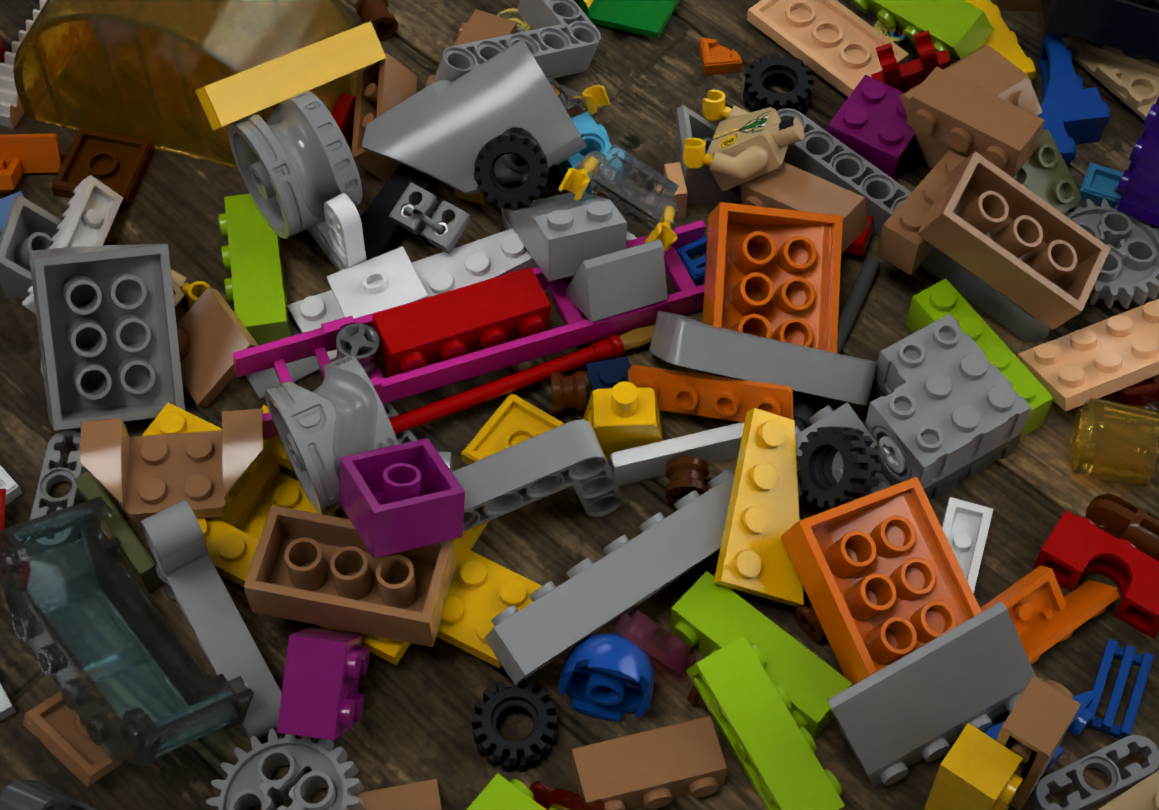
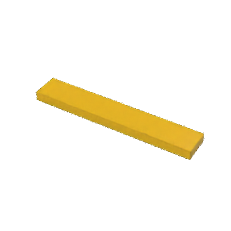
M371 21L204 86L195 90L212 129L216 130L285 101L299 93L311 90L385 59L386 56Z

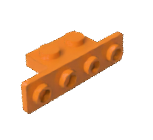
M57 134L0 135V194L14 190L22 174L58 173L63 162Z
M632 365L628 369V382L633 383L637 388L650 387L655 389L658 404L662 411L745 423L747 411L757 408L794 420L793 389L790 386Z
M1040 565L980 609L983 612L1001 601L1004 603L1032 665L1039 659L1041 654L1056 643L1068 639L1075 629L1090 618L1102 614L1108 605L1120 597L1117 587L1094 580H1087L1064 597L1053 569Z

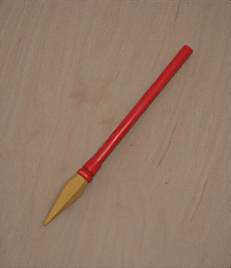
M655 325L633 329L619 336L611 334L607 338L592 343L584 349L389 418L396 435L550 379V372L564 374L586 366L588 363L613 359V357L620 358L624 355L625 351L651 342Z

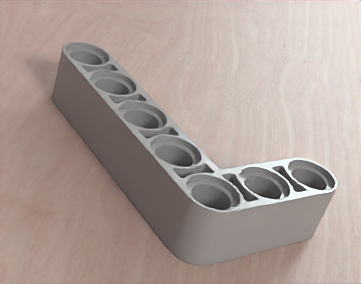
M520 0L518 11L532 30L446 48L442 53L433 83L440 80H450L453 82L521 39L524 40L548 80L581 73L589 68L600 42L601 34L574 0Z
M659 310L649 348L650 353L674 365L747 381L790 386L794 391L860 405H868L877 369V363L873 361L715 327L691 317Z
M583 419L568 422L452 471V474L465 491L463 532L570 486L574 487L586 514L590 517L608 515L616 511L623 503L622 494L592 424L588 420Z
M184 499L142 520L141 524L149 548L248 738L251 741L250 737L254 735L260 740L268 736L269 729L273 728L277 731L282 692L208 555L204 533L190 505Z

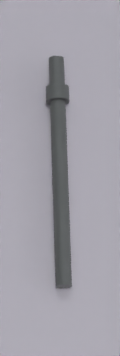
M873 257L866 258L838 317L837 353H840L881 266V263ZM802 392L798 403H793L795 426L800 431L811 425L808 419L815 414L813 409L819 396Z

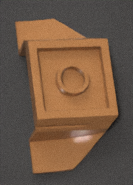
M263 409L222 411V430L134 437H129L122 418L81 421L80 463L119 501L122 509L133 523H140L142 520L184 499L190 505L196 518L224 517L231 500V491L264 451Z

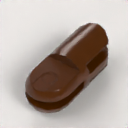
M1110 493L1098 495L1090 502L1086 509V518L1090 519L1103 531L1116 538L1128 540L1138 550L1159 561V518Z

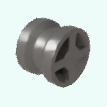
M359 323L350 324L341 329L336 339V360L352 354L368 376L374 373L379 366L380 339L377 332L372 327Z

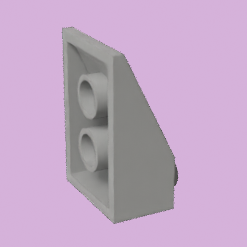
M570 192L535 200L518 209L505 207L503 215L549 282L574 276L581 263L585 260L626 249L627 221L610 199L584 193L580 201L574 200L575 194Z

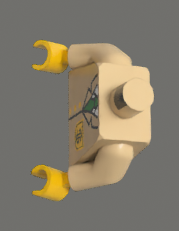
M715 89L709 90L707 98H703L702 103L704 117L712 121L722 118L726 120L719 122L707 153H705L706 142L700 138H686L683 148V162L689 168H700L707 165L721 191H726L780 167L788 145L804 139V129L800 120L797 117L781 121L776 110L772 107L754 112H748L735 105L733 108L725 106V93Z

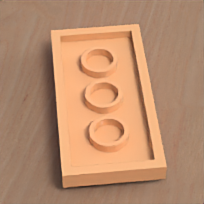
M761 0L748 9L747 21L794 57L803 61L806 66L847 97L850 96L864 75L872 77L871 74L882 71L876 47L891 43L898 65L908 62L909 53L837 0Z
M1159 299L1018 353V359L1054 397L1053 401L1065 412L1159 375Z

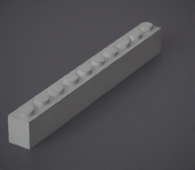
M848 402L834 411L830 405L824 407L808 419L811 426L803 431H800L795 426L796 456H802L803 452L799 447L802 442H809L806 436L810 432H817V428L839 426L859 429L864 432L863 436H870L874 441L870 446L871 448L878 446ZM837 451L833 459L832 472L837 468H844L843 459L839 451ZM797 464V471H799L800 465ZM729 468L713 478L708 483L712 489L701 496L694 490L674 504L677 511L665 518L659 512L638 527L642 533L630 541L626 535L614 540L603 549L606 556L594 564L590 558H586L566 572L570 579L558 587L552 581L543 585L529 596L532 603L518 611L515 605H512L491 620L495 627L492 628L484 639L513 683L517 685L575 647L582 639L592 636L719 553L735 475ZM798 479V498H799V500H800L801 498H803L804 496H806L807 494H809V493H802L801 490H800V488H799V486L803 483V482H802V479Z

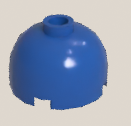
M620 633L592 635L582 639L567 655L559 679V693L563 697L564 692H566L572 698L570 706L576 711L592 718L611 722L621 721L623 713L636 711L635 719L643 716L650 708L654 687V668L646 651Z

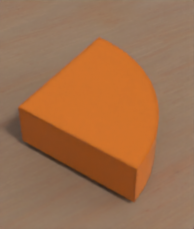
M699 38V51L704 75L742 72V60L735 50L732 49L731 51L718 44V40Z

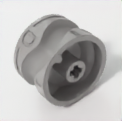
M304 91L281 102L271 114L267 123L259 115L253 114L229 126L230 146L241 177L263 218L279 237L287 239L294 234L325 221L324 203L342 193H345L355 206L361 203L363 195L362 185L350 148L329 110L312 92Z
M352 354L324 365V380L314 391H309L289 381L281 383L279 387L265 390V399L279 439L303 491L317 514L326 515L341 507L339 502L340 457L398 445L390 420L372 382L361 364Z

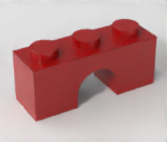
M1065 510L1043 545L1032 570L1040 565L1052 568L1058 584L1070 592L1075 589L1083 577L1090 574H1100L1112 579L1121 592V602L1113 616L1155 639L1159 632V561L1138 550L1128 540L1116 538L1098 528L1090 519L1076 516Z

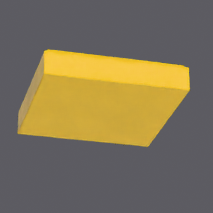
M510 393L462 451V461L467 464L474 463L565 423L517 395Z

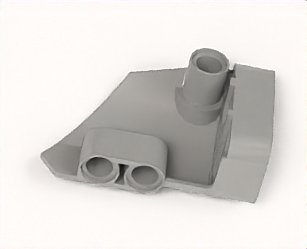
M521 39L455 81L440 80L434 82L367 123L361 147L363 150L382 155L416 169L468 196L479 192L477 182L474 180V164L480 150L491 139L499 135L519 133V135H526L532 138L531 140L536 144L538 143L544 155H546L548 168L554 164L556 166L587 148V145L524 40ZM515 154L501 156L496 161L494 167L495 177L502 185L515 181L520 185L524 184L529 174L528 165L522 166L525 160Z

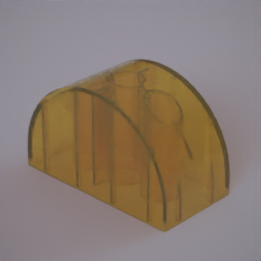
M47 0L17 49L13 68L14 81L27 118L76 130L85 128L153 141L156 149L238 168L228 135L229 126L235 122L213 130L195 90L354 28L355 25L340 0ZM357 70L308 91L315 94L329 112L332 113L342 93L355 96ZM280 103L254 114L259 115L267 123V120Z

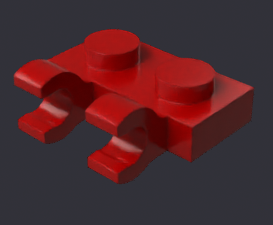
M927 30L913 35L919 59L898 65L891 43L876 47L882 71L871 74V76L905 93L922 83L936 66L944 70L951 65L946 50L936 53L930 32Z

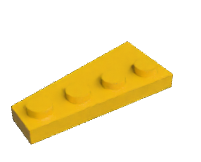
M752 408L746 413L714 584L793 607H799L804 605L803 585L781 538L786 531L800 521L795 420Z

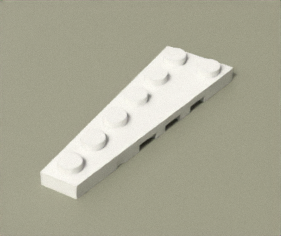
M513 228L453 248L450 254L444 251L412 262L429 297L521 269L537 266ZM332 290L306 297L287 306L292 319L301 333L319 329L323 323L344 318ZM337 349L328 351L327 354L330 361H336Z

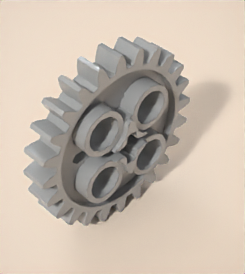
M1086 199L1083 208L1076 204L1064 213L1065 216L1111 248L1089 295L1091 305H1094L1099 298L1104 299L1107 308H1111L1114 300H1118L1127 309L1132 299L1142 306L1147 297L1153 300L1157 297L1159 292V228H1151V224L1121 212L1116 208H1110L1106 199L1102 200L1100 206H1095L1090 199Z
M273 728L269 729L268 742L264 744L254 735L250 737L252 750L248 753L238 747L234 749L239 761L235 765L222 762L220 765L228 775L226 780L217 779L211 781V785L220 793V796L206 800V804L211 810H249L257 805L262 806L261 810L365 809L362 800L354 796L364 790L361 781L358 778H353L359 771L353 761L345 762L348 754L342 746L333 749L334 742L332 740L320 739L317 742V738L302 736L300 739L299 735L285 734V738L280 739ZM283 765H290L288 773L283 778L271 780L277 768ZM307 769H312L311 772L303 774ZM329 788L327 796L322 801L314 804L309 803L311 795L316 790ZM283 801L289 804L292 803L288 808L283 805L280 806Z

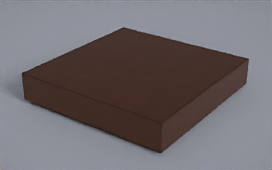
M79 128L52 183L51 189L54 196L72 199L75 195L73 193L74 189L81 181L92 175L123 197L119 208L129 209L155 152L153 141Z

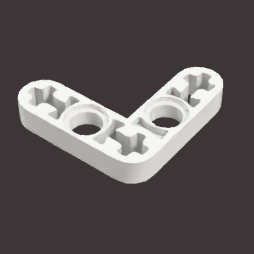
M342 193L324 203L325 221L307 229L338 272L367 261L360 215L351 199L345 193Z

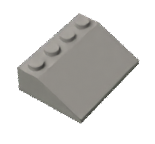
M168 244L77 246L28 251L48 418L54 431L80 428L81 421L122 418L123 422L155 418L167 402L185 410Z
M1001 601L827 701L846 742L872 786L874 787L881 782L884 786H888L904 778L909 773L908 767L923 758L926 762H931L946 754L951 749L950 743L958 739L967 723L985 732L993 725L992 719L1006 711L1009 713L1012 711L1032 677L1036 675L1010 614Z

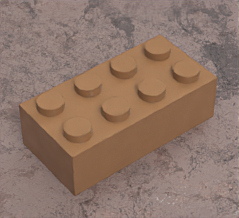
M976 151L948 173L917 233L1052 330L1083 311L1111 249Z
M271 505L244 584V590L251 610L254 613L434 647L456 567L453 539L373 559L349 519Z

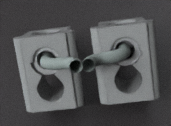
M410 182L389 214V217L400 227L416 236L425 237L429 243L449 254L453 248L462 246L458 240L471 221L470 215L443 200L432 218H429L439 203L436 199L437 197Z

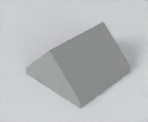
M681 105L677 108L675 151L677 162L681 164L687 188V205L741 201L739 185L722 192L712 172L708 170L709 167L707 165L700 168H689L684 164L683 148L685 139L700 138L706 142L705 153H707L717 126L686 106Z
M19 194L14 197L0 236V284L6 297L26 299L30 295L27 291L32 286L28 251L48 249L53 244L51 242L52 237L59 231L56 229L63 220Z
M661 239L583 261L565 290L570 301L591 322L668 300L664 248Z

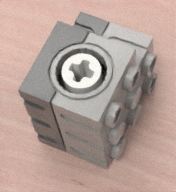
M948 314L880 351L870 394L872 402H870L865 427L878 444L875 448L878 449L880 456L875 458V462L881 463V471L879 473L885 476L890 485L893 486L918 477L927 498L933 497L934 499L957 486L961 480L969 479L992 466L996 460L1004 459L1013 454L1032 407L1022 396L1020 397L1013 390V385L995 365H992L987 360L986 354L968 334L961 330L959 323L954 317Z

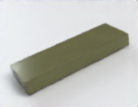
M88 471L74 478L85 503L147 592L151 594L161 588L163 585L157 576L155 562L98 481Z

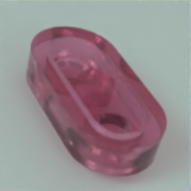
M638 609L633 616L624 611L614 625V628L635 645L683 676L693 663V660L687 655L691 647L670 631L665 638L657 634L656 631L660 625Z

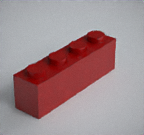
M528 267L372 314V328L379 336V355L389 377L546 331L549 325L551 303L532 268Z

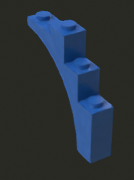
M1045 33L1037 58L1042 78V104L1040 106L1043 111L1038 117L1045 120L1042 130L1049 129L1069 168L1070 162L1076 156L1075 145L1100 141L1104 127L1109 123L1110 112L1107 103L1102 102L1097 87L1083 89L1082 78L1080 75H1076L1072 65L1071 50L1068 46L1065 47L1062 38L1052 33Z

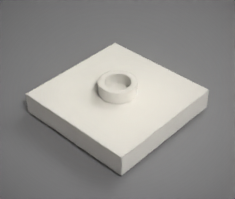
M403 246L326 276L343 316L348 317L352 315L353 319L429 297Z

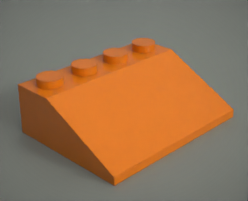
M720 202L708 215L702 322L715 327L837 353L843 216ZM699 371V374H706V375H713V376L733 378V377H728V376H724V375L714 374V373H710V372Z
M918 477L800 520L781 536L845 678L853 683L852 686L982 612Z

